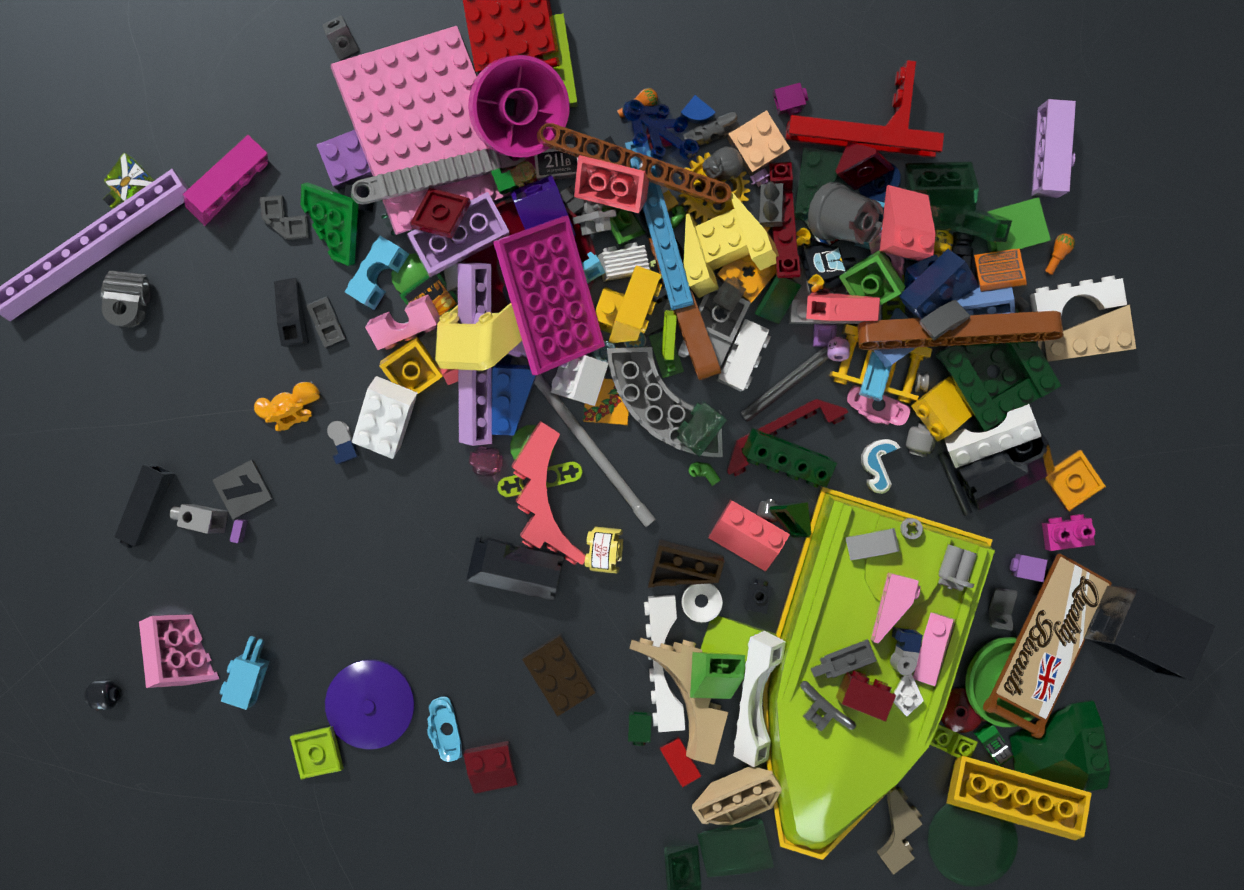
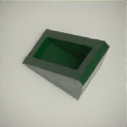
M808 502L770 506L769 511L792 538L810 537L811 527Z

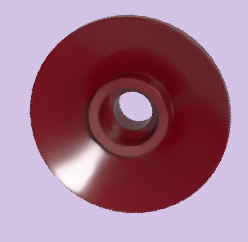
M965 688L951 690L941 721L948 729L954 732L966 733L974 730L979 726L983 718L970 705ZM963 708L966 713L960 716L957 714V709Z

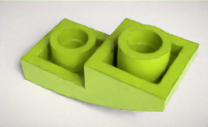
M938 724L930 745L957 758L961 756L971 758L978 742Z

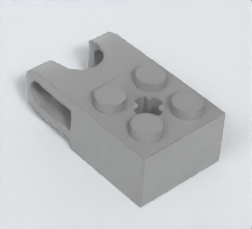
M721 288L705 295L699 305L701 317L720 367L751 303L736 296L730 305H724L720 300V296L724 291ZM727 292L724 300L729 301L733 294ZM719 309H723V314L726 316V318H721L720 320L717 319V315L714 314V311H719ZM683 340L678 350V356L684 358L689 355V352Z

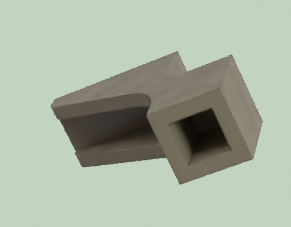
M895 787L887 793L891 835L887 843L877 851L893 875L915 859L911 854L914 849L906 839H903L923 825L919 820L922 815L914 805L909 807L906 803L907 795L901 788L896 790Z

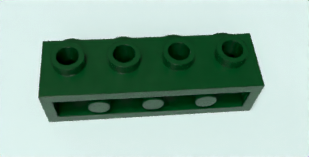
M754 428L751 429L742 453L747 458L746 461L757 466L762 463L767 465V469L775 473H779V471L786 472V476L794 480H799V478L805 479L807 484L816 488L819 485L827 488L837 465L829 456Z

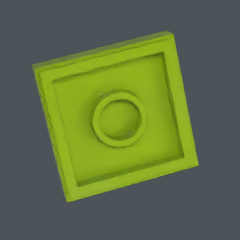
M333 726L290 736L300 779L344 769Z

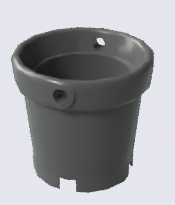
M829 182L821 186L810 203L808 212L809 228L814 236L822 240L835 241L839 239L858 244H864L863 242L870 243L878 236L882 228L883 222L878 220L879 214L883 215V209L878 201L852 192L847 186L839 182Z

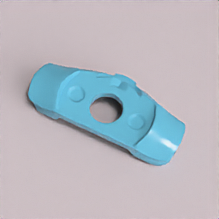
M448 697L436 698L429 705L430 716L427 718V734L433 743L434 749H438L440 758L443 761H455L462 758V742L455 712ZM443 723H450L453 726L451 735H445L442 732L441 727Z

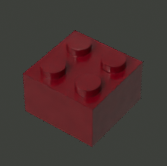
M853 670L852 674L849 672L845 673L836 695L838 701L842 705L886 722L896 694L891 691L892 687L878 679L871 682L869 681L870 678L866 677L867 675Z

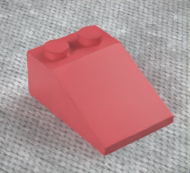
M888 185L886 187L880 252L917 261L933 256L936 233L929 196Z

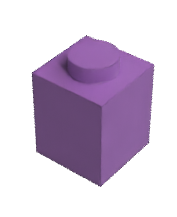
M1016 554L1015 558L1011 560L1010 571H1013V576L1043 582L1047 560Z

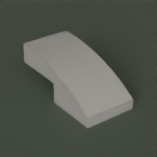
M895 528L846 537L850 560L900 551Z

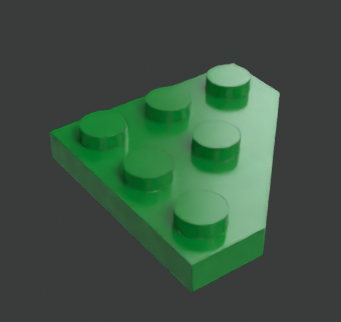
M311 183L301 184L300 205L305 213L308 212L314 222L312 226L320 240L324 239L330 249L328 254L331 259L348 266L355 264L358 203L350 197Z

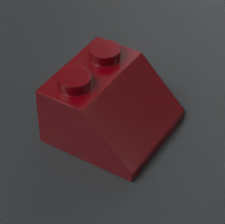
M509 741L465 750L464 759L467 774L474 794L518 785Z

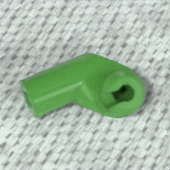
M682 205L672 208L674 216L670 218L673 229L686 217V211H684Z

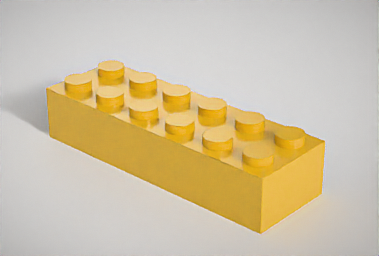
M961 756L954 762L947 804L1071 840H1078L1085 836L1092 793Z

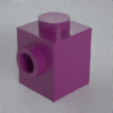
M801 83L774 89L773 98L778 115L784 113L795 115L802 112L801 109L805 107L806 101H808V94L806 88L801 87Z

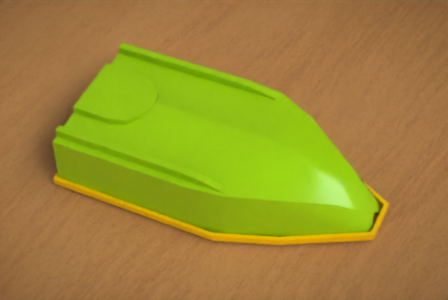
M821 487L810 522L811 535L805 538L776 631L777 637L786 641L782 662L770 673L763 691V718L771 740L766 765L767 770L774 773L782 790L773 806L780 847L821 860L899 783L929 748L946 708L995 552L991 547L992 539L825 487ZM907 518L917 519L923 526L922 534L916 539H908L901 534L900 525ZM914 522L912 525L909 523L906 525L908 535L911 532L914 534L917 532ZM895 528L900 551L850 560L846 537ZM948 544L977 554L968 581L974 584L973 588L964 586L963 590L959 591L954 588L949 589L948 586L938 583L940 578L938 575ZM889 572L919 581L918 585L921 586L918 599H914L911 607L893 627L913 629L924 637L930 613L934 612L956 620L936 686L915 680L924 701L908 716L893 702L885 722L842 705L838 701L836 695L845 674L834 678H827L826 674L814 677L811 668L821 664L820 658L868 639L877 661L855 669V671L867 675L866 677L870 678L869 681L871 682L878 679L887 683L888 686L892 687L891 691L894 693L903 675L895 670L890 663V658L895 652L897 640L892 637L893 627L879 643L871 640L884 585ZM801 682H809L822 697L856 723V728L849 730L832 718L820 732L815 727V723L811 720L807 721L803 717L814 701L801 689ZM821 708L816 712L821 717L826 714Z

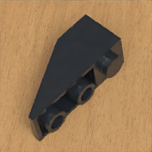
M297 278L274 281L277 325L281 346L290 347L307 344L308 340Z

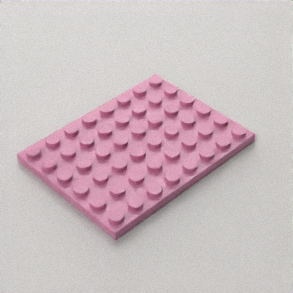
M457 26L331 64L330 67L373 176L386 174L390 171L394 172L398 169L402 170L407 167L411 168L415 165L419 166L423 163L439 161L440 159L456 157L457 155L473 153L485 148L489 149L477 136L470 121L468 109L469 95L477 76ZM512 168L502 171V173H504V172H507V171L510 170V172L512 173V175H513V177H514V172H513V169H512ZM492 173L433 188L468 197L470 201L486 192L489 193L493 202L511 196L510 192L503 195L499 193ZM428 189L382 200L396 235L413 229L410 222Z

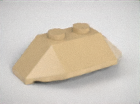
M749 766L710 783L692 805V809L702 824L734 825L772 809L782 790L779 781L772 771Z

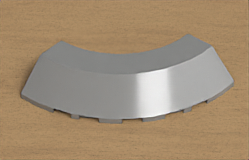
M652 346L607 348L609 368L617 392L631 415L649 433L679 450L708 457H723L721 410L696 407L674 394L665 384L657 370Z

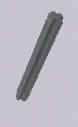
M827 346L823 347L741 412L742 417L746 421H750L828 360Z

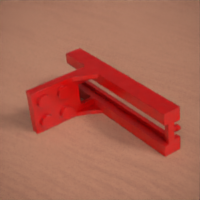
M907 60L903 67H900L899 72H896L895 85H898L897 93H894L892 100L895 114L886 126L791 115L790 121L787 122L785 141L846 148L847 143L852 142L874 148L878 152L934 159L936 157L935 152H942L944 133L908 129L916 61Z

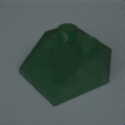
M703 401L702 404L697 402L690 412L693 416L688 423L684 420L677 429L679 433L677 439L699 457L727 421L725 415L706 401Z

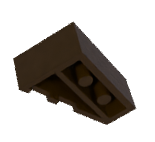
M659 540L648 581V588L665 585L719 583L724 565V556Z

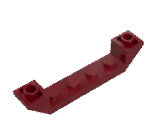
M792 162L769 163L770 181L774 184L783 183L784 185L783 226L772 227L773 241L779 256H776L777 278L801 277L794 215Z
M814 399L757 430L775 436L778 434L777 429L783 426L785 429H788L798 424L796 419L802 416L807 419L817 414L815 410L817 408L825 422L829 423L832 421L834 425L844 420V414L848 413L846 408ZM749 434L735 441L726 469L729 475L733 473L734 476L745 472V466L749 465L741 449L744 447Z

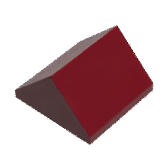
M848 142L837 166L836 173L854 190H857L892 171L894 168L876 149Z

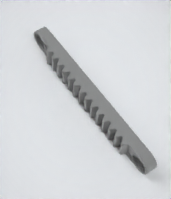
M485 148L481 151L477 150L473 153L457 155L456 157L440 159L439 161L423 163L419 166L415 165L411 168L398 169L394 172L390 171L386 174L358 180L353 184L351 197L358 204H368L491 174V171L498 168L501 171L520 166L526 157H520L519 160L513 161L509 156L497 153L490 148ZM360 186L366 187L369 190L368 197H359L356 189Z

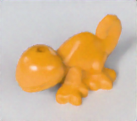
M300 382L294 386L292 394L288 392L280 393L271 402L266 398H259L254 404V411L260 418L265 419L266 423L277 422L275 425L276 431L288 430L294 423L307 422L309 420V417L312 415L311 411L302 409L303 405L318 400L320 392L316 385L310 382Z

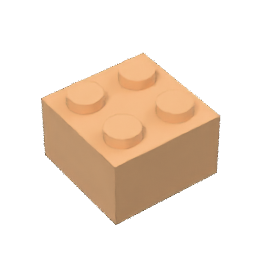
M767 110L729 133L727 137L731 146L742 155L744 167L750 176L769 165V163L784 156L790 150L789 145Z

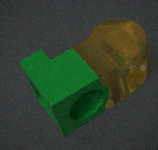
M526 161L520 162L516 168L502 173L500 168L491 171L501 195L533 182L537 175L534 166Z

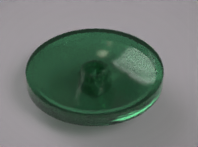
M951 804L943 806L931 822L928 832L930 856L938 870L949 880L957 884L969 887L990 884L1001 878L1009 870L1016 857L1018 836L1013 822Z

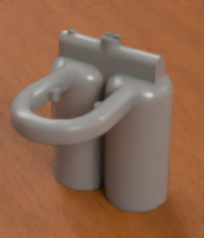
M948 544L938 575L940 578L938 583L948 586L949 589L954 588L962 591L964 586L973 588L974 584L968 581L977 554Z

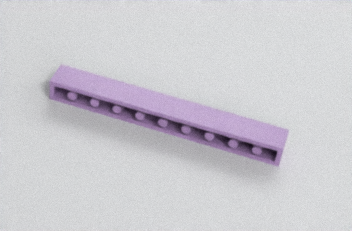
M173 169L169 170L1 285L0 315L8 321L13 320L184 203L183 193L189 189L185 181Z

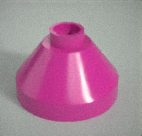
M524 55L503 57L486 66L475 79L468 102L470 121L477 136L490 149L511 157L535 156L549 149V147L540 144L538 141V130L546 123H554L566 127L570 109L567 89L559 74L544 61ZM507 98H512L515 101L512 116L507 115L505 111ZM544 129L543 136L547 140H553L554 133L550 129Z

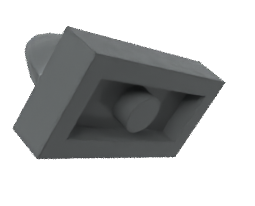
M770 181L767 184H761L759 223L762 227L783 226V183L774 184Z

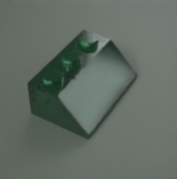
M972 162L905 163L906 190L928 195L931 211L976 210L979 186Z

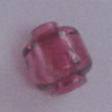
M479 446L475 452H471L469 465H472V470L475 474L493 477L496 472L499 473L501 471L503 456L500 455L496 448Z

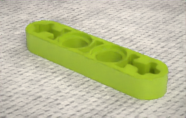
M573 461L547 467V471L553 470L556 472L557 480L554 483L546 481V488L578 480L582 475L581 465ZM570 465L579 469L575 478H572L571 475H565L564 478L566 480L561 481L559 467H563L562 472L569 470ZM517 475L505 477L499 481L498 491L502 496L511 497L520 494L521 491H518V487L512 488L511 493L502 490L505 481H508L509 484L517 483L515 480L518 477ZM519 477V485L523 489V479Z

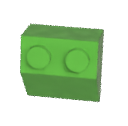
M880 250L864 258L839 276L850 295L880 298V305L900 295L906 287L886 253L880 252Z

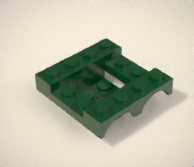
M1036 341L953 345L936 354L937 359L944 364L950 373L959 396L973 412L980 432H984L1002 422L1006 418L1007 412L1028 405L1062 386ZM991 365L998 369V375L995 378H991L987 373V369Z

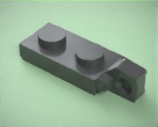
M866 639L820 658L821 664L812 667L811 671L814 677L826 674L827 678H834L874 663L877 660L869 640Z

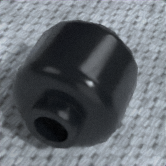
M94 681L86 688L84 697L86 703L92 709H112L120 699L121 692L113 681Z

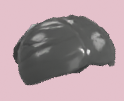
M725 146L708 157L702 166L706 176L717 180H729L737 178L742 173L744 162L738 150Z

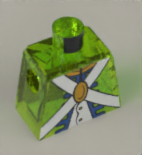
M124 153L104 179V183L111 191L103 200L111 208H114L121 200L124 202L155 180L132 156Z

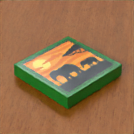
M439 273L432 277L426 274L399 294L407 305L409 302L429 295L439 316L450 312L458 305L457 296L453 291H447V283Z

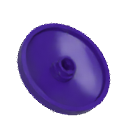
M372 659L352 663L341 670L332 680L325 698L326 717L330 726H333L335 734L347 744L361 749H378L396 741L410 725L415 709L414 693L406 676L395 666L384 661Z

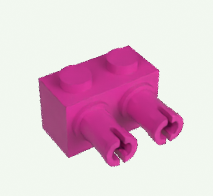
M1084 514L1071 515V520L1063 521L1062 517L1049 518L1048 523H1042L1045 550L1055 551L1095 545V529L1092 525V518H1084Z

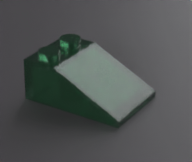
M762 818L697 833L707 877L752 873L774 867Z

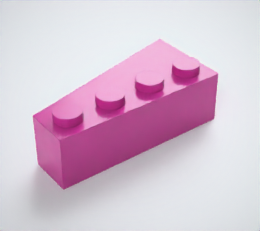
M247 135L183 193L186 209L206 226L236 193L250 182L257 172H261L267 166L268 153Z

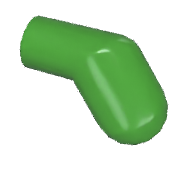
M695 462L689 467V474L692 477H706L712 486L721 480L709 463Z

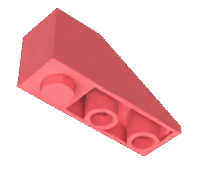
M812 292L807 300L806 319L878 321L880 298Z

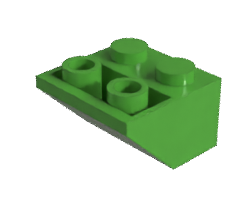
M693 652L690 698L731 699L744 679L745 655Z

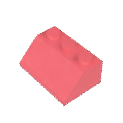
M579 155L575 198L636 213L641 211L647 201L649 186L646 171Z
M730 500L708 538L766 571L780 553L790 534Z

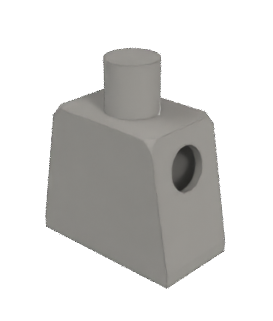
M182 504L181 507L173 506L171 508L170 518L178 520V527L207 534L225 533L229 512L195 504Z

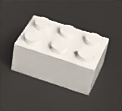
M376 376L367 389L352 443L393 459L402 445L418 393Z

